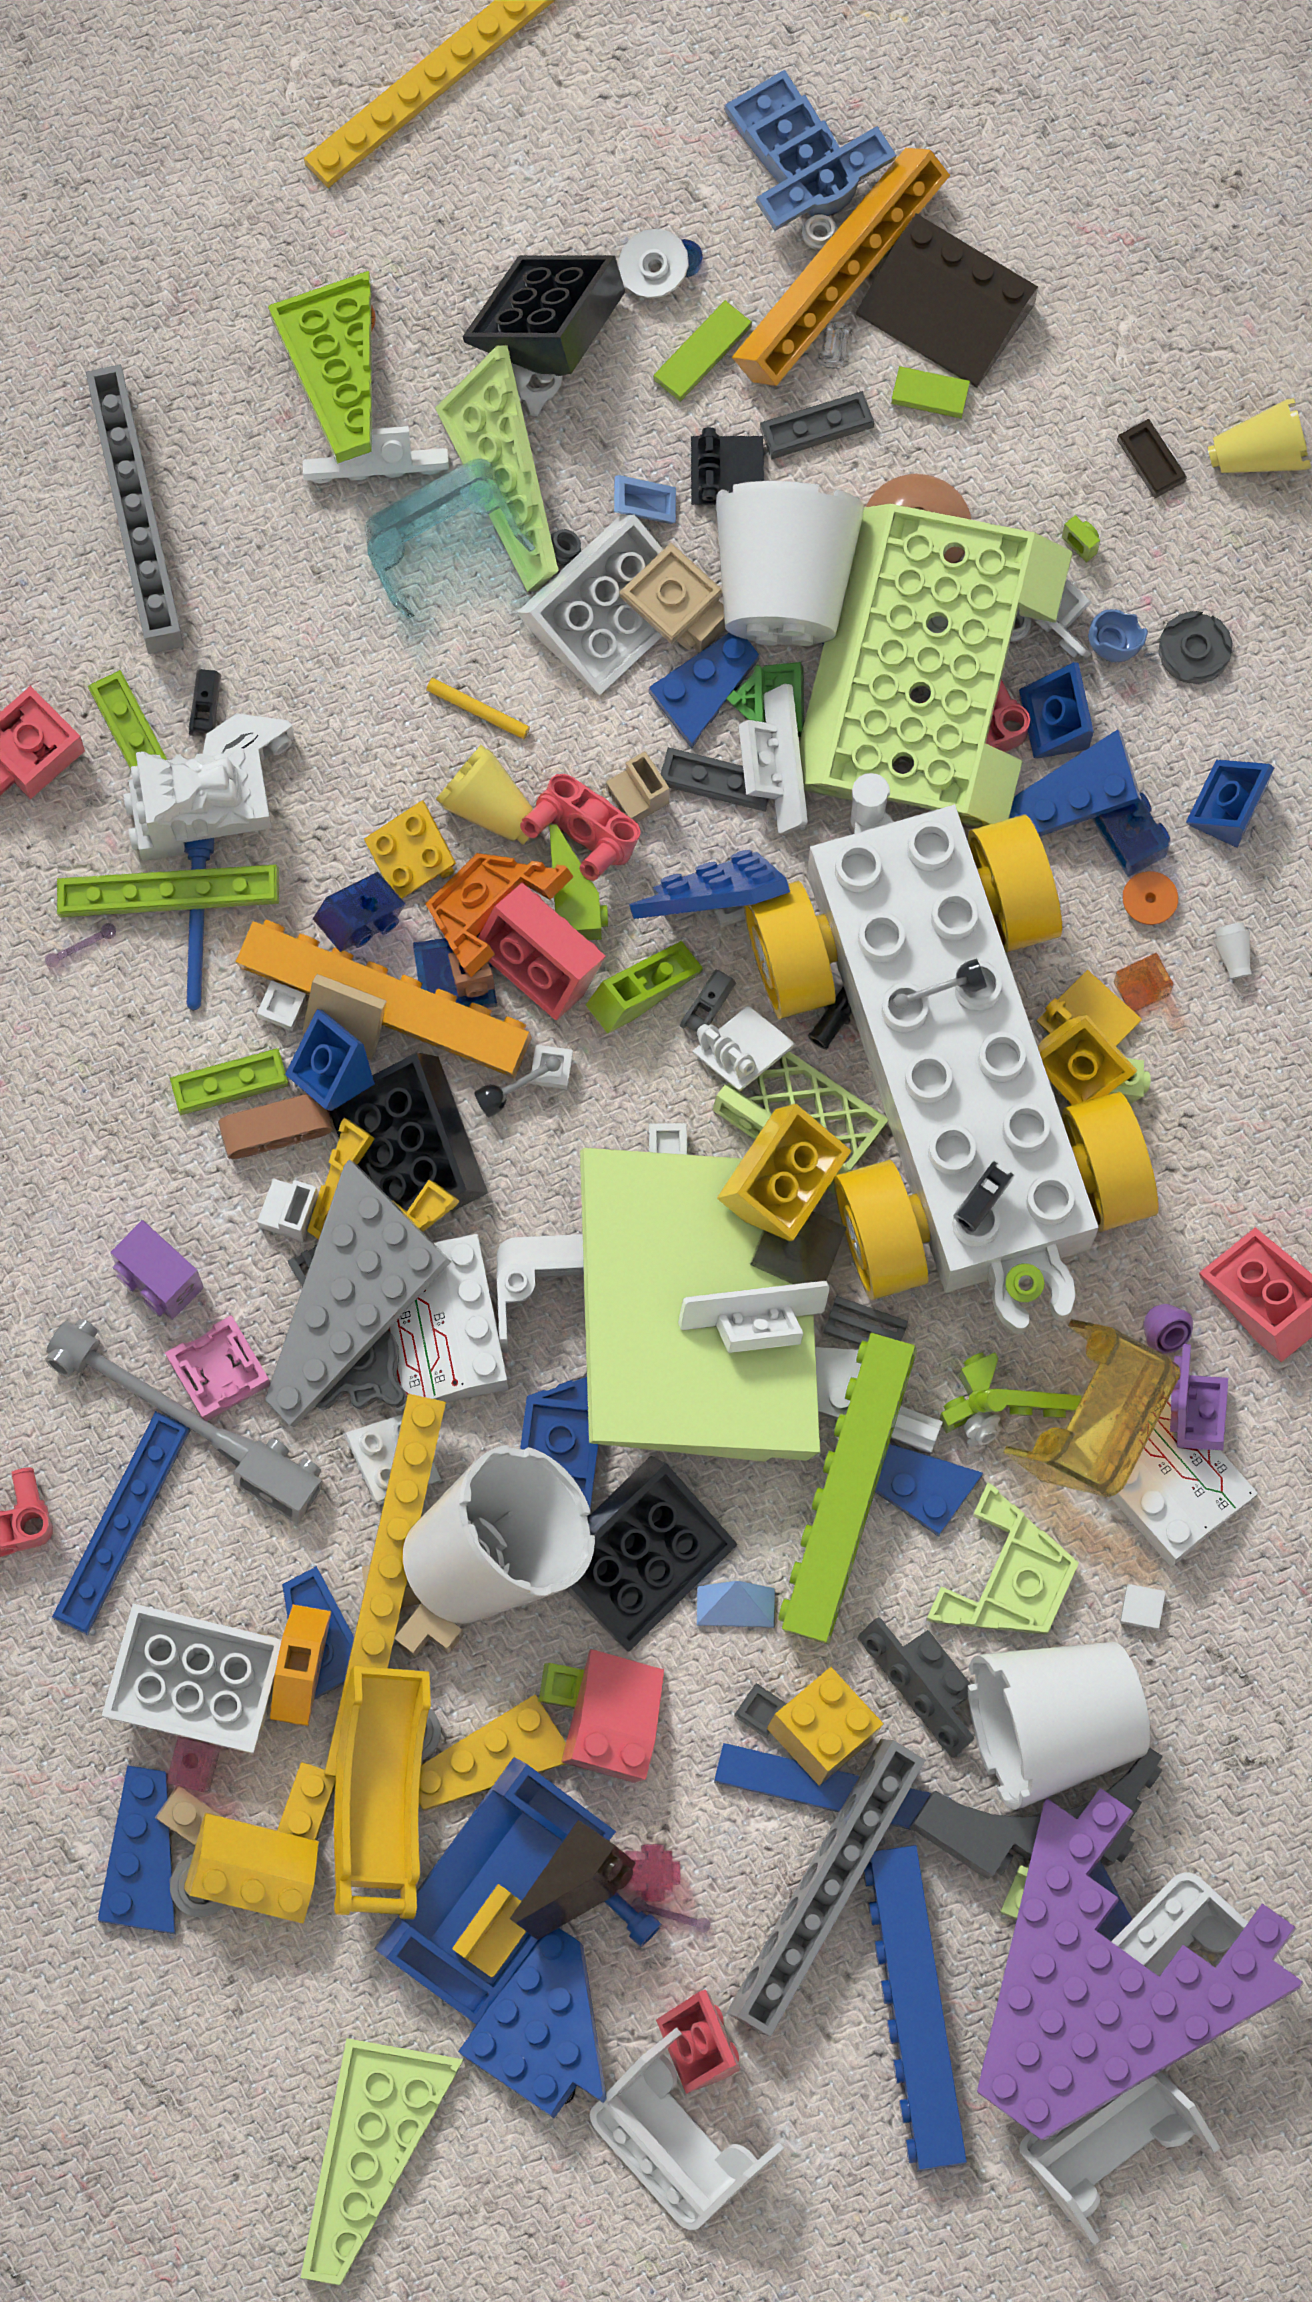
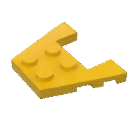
M346 1118L341 1121L338 1130L341 1132L336 1150L332 1149L329 1159L331 1164L325 1185H321L307 1229L318 1240L344 1165L348 1160L358 1164L375 1139ZM428 1180L408 1211L398 1204L396 1205L424 1232L457 1206L459 1200L435 1182Z

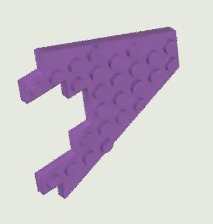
M1101 1788L1078 1819L1048 1798L1043 1804L977 2088L978 2094L1041 2141H1045L1297 1991L1303 1985L1302 1980L1274 1961L1296 1928L1263 1903L1216 1968L1185 1945H1182L1159 1977L1097 1932L1119 1899L1088 1875L1134 1814L1130 1808Z

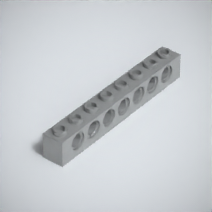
M119 364L86 371L148 655L184 647L122 366Z
M880 1739L726 2014L760 2034L772 2036L924 1765L925 1759L894 1740Z

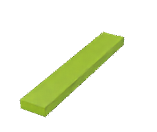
M276 864L57 878V915L60 918L279 904V867Z

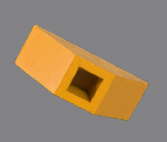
M293 1604L282 1636L274 1675L270 1720L309 1727L331 1611Z

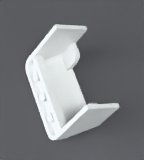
M583 1234L514 1237L505 1240L497 1250L499 1340L502 1353L509 1352L507 1303H518L527 1300L535 1290V1277L584 1275Z
M1185 1872L1174 1876L1111 1942L1160 1976L1182 1945L1188 1947L1196 1940L1208 1951L1215 1953L1224 1952L1232 1946L1248 1924V1921L1199 1876ZM1171 2066L1164 2069V2071L1167 2072Z
M676 2027L643 2054L606 2092L607 2099L604 2104L598 2101L592 2107L590 2120L599 2135L674 2220L685 2229L696 2230L746 2186L784 2147L778 2142L759 2160L756 2159L750 2150L742 2145L732 2144L723 2152L717 2148L669 2094L676 2086L678 2076L674 2065L663 2053L682 2034Z
M1159 2072L1045 2141H1041L1029 2132L1022 2139L1019 2149L1027 2164L1064 2214L1095 2245L1100 2240L1086 2218L1094 2213L1100 2203V2194L1094 2186L1097 2182L1155 2138L1165 2147H1175L1185 2144L1196 2134L1214 2153L1220 2149V2146L1195 2104L1162 2072Z

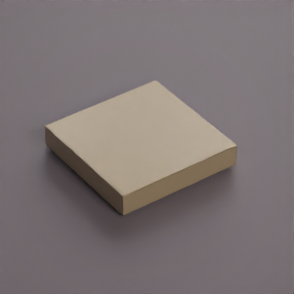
M672 543L619 591V597L671 644L680 638L723 596L722 589Z
M317 974L312 981L302 1033L305 1034L316 1010H323L364 1044L367 1058L372 1060L376 1053L387 1001Z

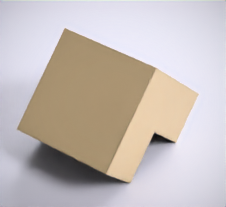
M646 751L627 761L625 771L606 781V790L618 809L636 823L669 804L670 788Z
M421 1603L394 1637L396 1645L415 1659L429 1640L449 1654L463 1637V1631L453 1622L435 1615Z

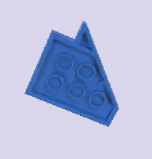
M743 850L731 855V860L719 865H717V862L699 865L695 868L696 872L682 877V874H673L660 880V885L652 887L654 896L631 903L629 907L633 919L752 905L789 893L790 889L786 877L758 852L752 853V850Z
M560 1928L547 1934L535 1943L458 2051L467 2060L552 2118L557 2116L576 2086L603 2104L607 2099L584 1946L580 1941Z

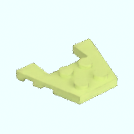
M987 1483L973 1517L1009 1533L979 1602H975L941 1586L926 1620L931 1623L1047 1635L1079 1562L1046 1532L1033 1524L1015 1504L1012 1505L1002 1496L994 1485Z

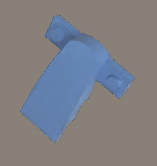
M785 70L724 106V111L741 136L779 183L757 196L755 201L774 231L806 212L810 216L818 214L830 216L841 211L851 202L859 181L893 162L897 156L878 126L839 147L825 120L820 121L806 95L801 96Z

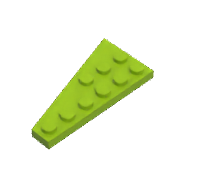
M366 271L268 305L273 324L337 464L372 452L370 272Z

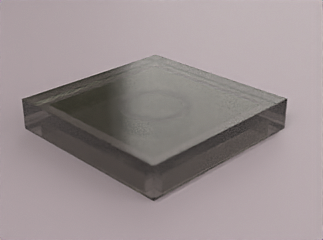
M812 1211L793 1241H788L763 1230L750 1265L791 1284L827 1281L847 1227Z

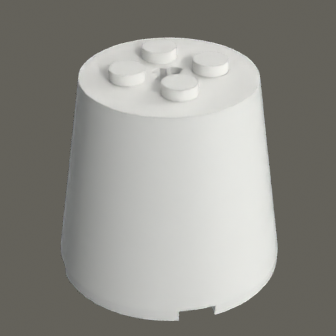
M790 481L746 482L733 485V492L731 493L726 490H720L716 497L725 629L737 637L767 646L777 644L810 646L835 638L863 518L864 505L862 501L841 490H835L833 496L818 492V485Z
M509 1445L496 1447L476 1459L408 1532L403 1547V1565L410 1587L421 1603L432 1613L447 1621L460 1624L473 1623L559 1593L575 1584L584 1575L591 1562L594 1552L595 1535H590L587 1515L591 1513L589 1505L575 1480L551 1457L529 1447L525 1450L509 1448Z
M1106 1642L987 1653L972 1658L969 1671L971 1675L975 1674V1684L968 1685V1699L976 1741L987 1774L996 1773L1001 1786L997 1787V1794L1010 1809L1016 1810L1029 1806L1147 1754L1150 1744V1720L1138 1671L1125 1649L1119 1643Z

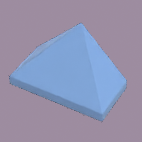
M621 475L615 476L614 512L625 515L635 514L639 518L668 524L676 523V487Z
M742 1581L698 1586L697 1626L774 1628L775 1588Z

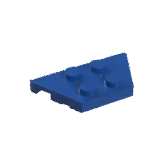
M587 1377L576 1381L570 1380L561 1383L556 1388L548 1391L542 1390L527 1396L520 1449L525 1450L528 1447L536 1449L559 1463L575 1480L585 1496L591 1511L599 1444L589 1443Z

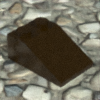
M578 1820L514 1911L510 1920L539 1940L613 1897L618 1889H623L629 1883L633 1876V1867L636 1863L616 1845Z

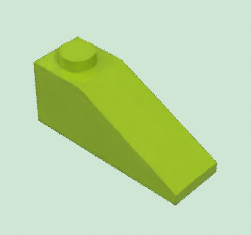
M557 824L549 825L552 868H555L557 864L564 865L573 875V878L554 896L555 912L565 918L587 940H602L601 927H608L607 905H600L599 892L593 882L586 879L580 872L581 863Z
M681 940L603 980L586 1003V1006L608 1034L641 1016L695 978L704 969Z

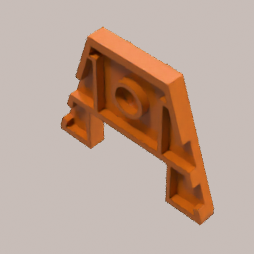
M476 853L425 904L457 956L461 966L467 975L472 977L495 955L487 943L476 937L481 933L494 907L521 883L551 900L573 878V875L564 865L557 864L555 868H548L544 866L543 862L531 861L527 865L517 863L514 858Z

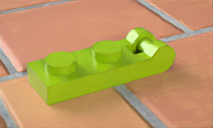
M989 1389L973 1391L969 1396L968 1403L971 1410L976 1413L999 1412L1006 1407L1010 1408L1009 1415L1032 1416L1033 1410H1043L1044 1418H1066L1067 1411H1081L1082 1395Z

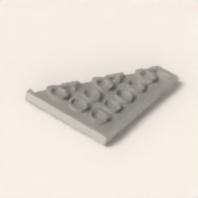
M348 1160L343 1167L265 1398L271 1407L292 1427H296L452 1262L368 1175L351 1160Z

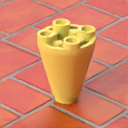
M480 745L437 796L436 800L445 810L512 842L517 840L524 845L530 837L523 833L520 823L533 810V807L494 753Z

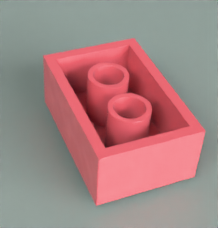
M523 883L494 907L478 937L487 943L495 953L488 962L556 1021L584 996L606 957L594 943L588 941L565 918L557 914L538 894L532 892Z

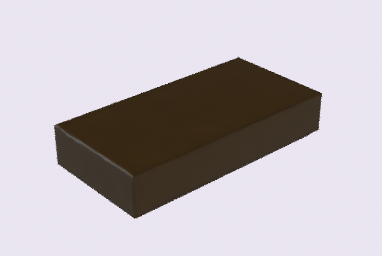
M1150 419L1118 435V443L1154 498L1186 482V474Z

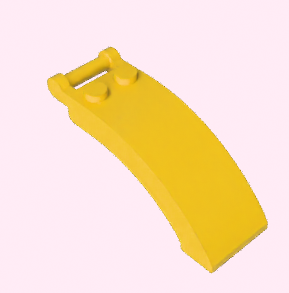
M353 1666L351 1669L340 1731L335 1784L334 1858L336 1895L334 1911L336 1915L364 1912L396 1914L401 1919L415 1918L417 1910L416 1884L420 1878L418 1836L420 1770L426 1722L431 1707L430 1676L428 1671ZM351 1887L400 1890L401 1898L352 1896Z

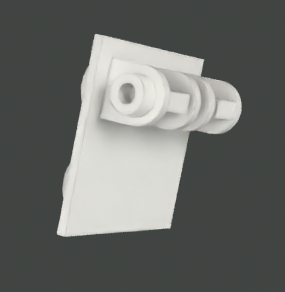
M748 1005L720 1029L714 1025H701L697 1030L700 1045L692 1052L740 1092L795 1047L796 1044Z
M403 1414L344 1434L348 1442V1448L352 1450L357 1461V1468L361 1470V1477L363 1481H366L370 1490L371 1499L378 1503L379 1506H383ZM432 1463L428 1485L441 1481L434 1463Z

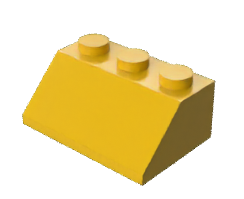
M792 1104L777 1108L717 1199L744 1222L788 1241H793L852 1150L799 1105Z
M205 1812L184 1890L190 1896L304 1924L314 1888L319 1841Z

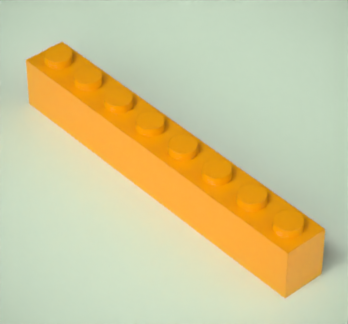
M905 148L735 352L732 356L733 360L752 382L773 386L779 384L898 240L915 214L921 212L950 177V174L931 150Z
M265 920L262 925L252 921L235 961L241 969L306 993L308 996L310 995L312 981L319 974L386 1000L382 1026L515 1079L532 1039L530 1032L525 1030L527 1026L525 1023L507 1016L504 1022L490 1016L492 1013L490 1009L476 1003H471L470 1007L456 1003L457 996L441 989H436L435 994L421 989L423 983L412 977L402 975L400 980L387 975L388 969L371 961H368L366 966L352 961L354 955L342 949L333 947L332 952L319 948L320 942L310 936L299 933L298 937L294 938L284 934L286 928L275 922Z

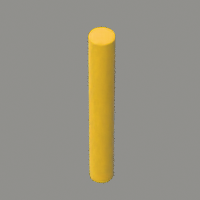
M433 677L427 685L426 691L523 740L530 730V726Z

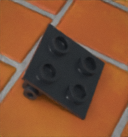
M711 427L703 428L702 434L699 436H691V505H716V497L720 490H726L731 493L735 484L764 481L763 436H719L716 434V429Z

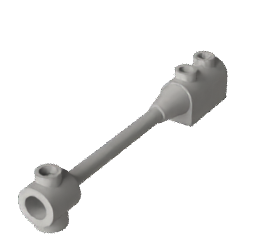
M79 1319L74 1325L66 1320L60 1325L51 1338L46 1350L48 1356L45 1360L52 1369L63 1376L70 1377L74 1371L80 1373L88 1365L212 1442L211 1445L237 1467L234 1471V1485L296 1524L300 1522L314 1502L324 1482L318 1477L321 1469L315 1463L305 1458L299 1464L291 1461L286 1457L289 1449L276 1439L271 1438L267 1444H264L259 1440L254 1441L228 1430L218 1429L97 1353L100 1340L96 1339L95 1336L98 1330L88 1321Z

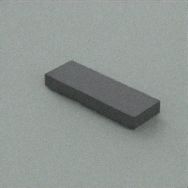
M863 391L760 423V430L771 460L874 428V420Z
M668 747L661 776L669 788L766 812L769 798L746 795L742 765Z

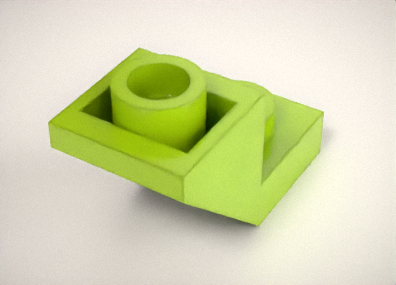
M981 1352L963 1362L965 1367L961 1368L959 1378L969 1396L975 1390H989L999 1359L995 1352L988 1356ZM960 1396L943 1406L945 1411L941 1412L939 1420L943 1422L942 1427L947 1434L963 1426L970 1417L977 1413L971 1410L968 1399L966 1400L964 1396Z

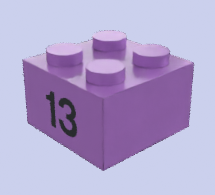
M141 1220L110 1252L115 1262L112 1268L118 1274L116 1276L118 1280L132 1292L138 1288L141 1291L140 1294L145 1298L144 1303L159 1317L165 1313L173 1320L204 1288L198 1270L144 1220Z

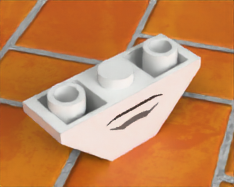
M236 713L206 734L203 754L212 757L221 753H233L240 748L258 746L262 764V761L270 755H279L291 746L292 740L295 739L293 726L288 720Z

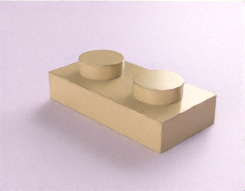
M176 1786L155 1819L196 1846L204 1813L222 1815L182 1787Z

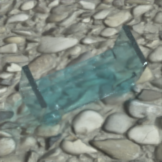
M485 459L470 460L373 514L366 522L365 538L368 556L392 605L408 619L415 615L392 570L404 557V543L460 511L469 508L475 514L487 515L501 508L517 540L529 552L536 549L497 470Z

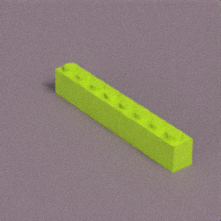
M874 1333L870 1334L868 1342L862 1340L856 1358V1363L861 1364L857 1378L851 1377L845 1394V1399L850 1400L846 1415L840 1414L838 1417L834 1436L839 1437L835 1452L828 1451L823 1467V1473L828 1474L824 1489L817 1488L813 1499L812 1510L817 1511L813 1526L806 1525L800 1546L806 1548L802 1563L797 1561L794 1563L789 1580L790 1584L795 1585L790 1600L784 1598L780 1608L778 1621L783 1622L782 1629L787 1633L827 1645L830 1644L918 1351L913 1344Z

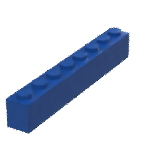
M917 1845L875 1851L863 1875L865 1886H873L875 1901L868 1902L872 1926L879 1925L881 1936L880 1941H875V1952L878 1965L885 1964L887 1980L881 1981V1990L884 2004H891L893 2019L887 2020V2029L890 2044L897 2043L900 2059L893 2060L896 2084L903 2083L906 2099H900L899 2105L902 2123H910L912 2139L905 2140L909 2164L916 2163L917 2172L965 2165L967 2163Z

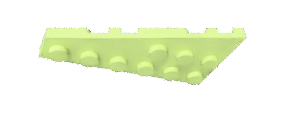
M500 345L496 346L435 409L527 592L538 591L559 570L508 346Z
M346 2038L301 2279L341 2286L461 2067L463 2059Z

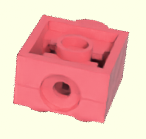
M31 686L0 712V796L15 783L31 800L85 752L81 736Z

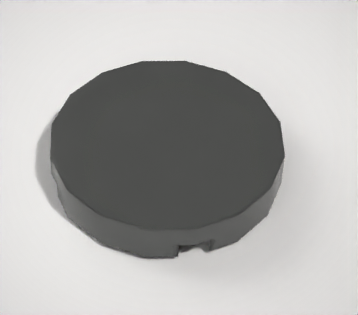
M1190 611L1179 614L1167 623L1160 636L1158 652L1162 665L1171 676L1182 682L1201 684L1212 681L1224 672L1231 659L1233 643L1229 630L1220 619L1213 615L1210 617L1202 614L1203 612Z

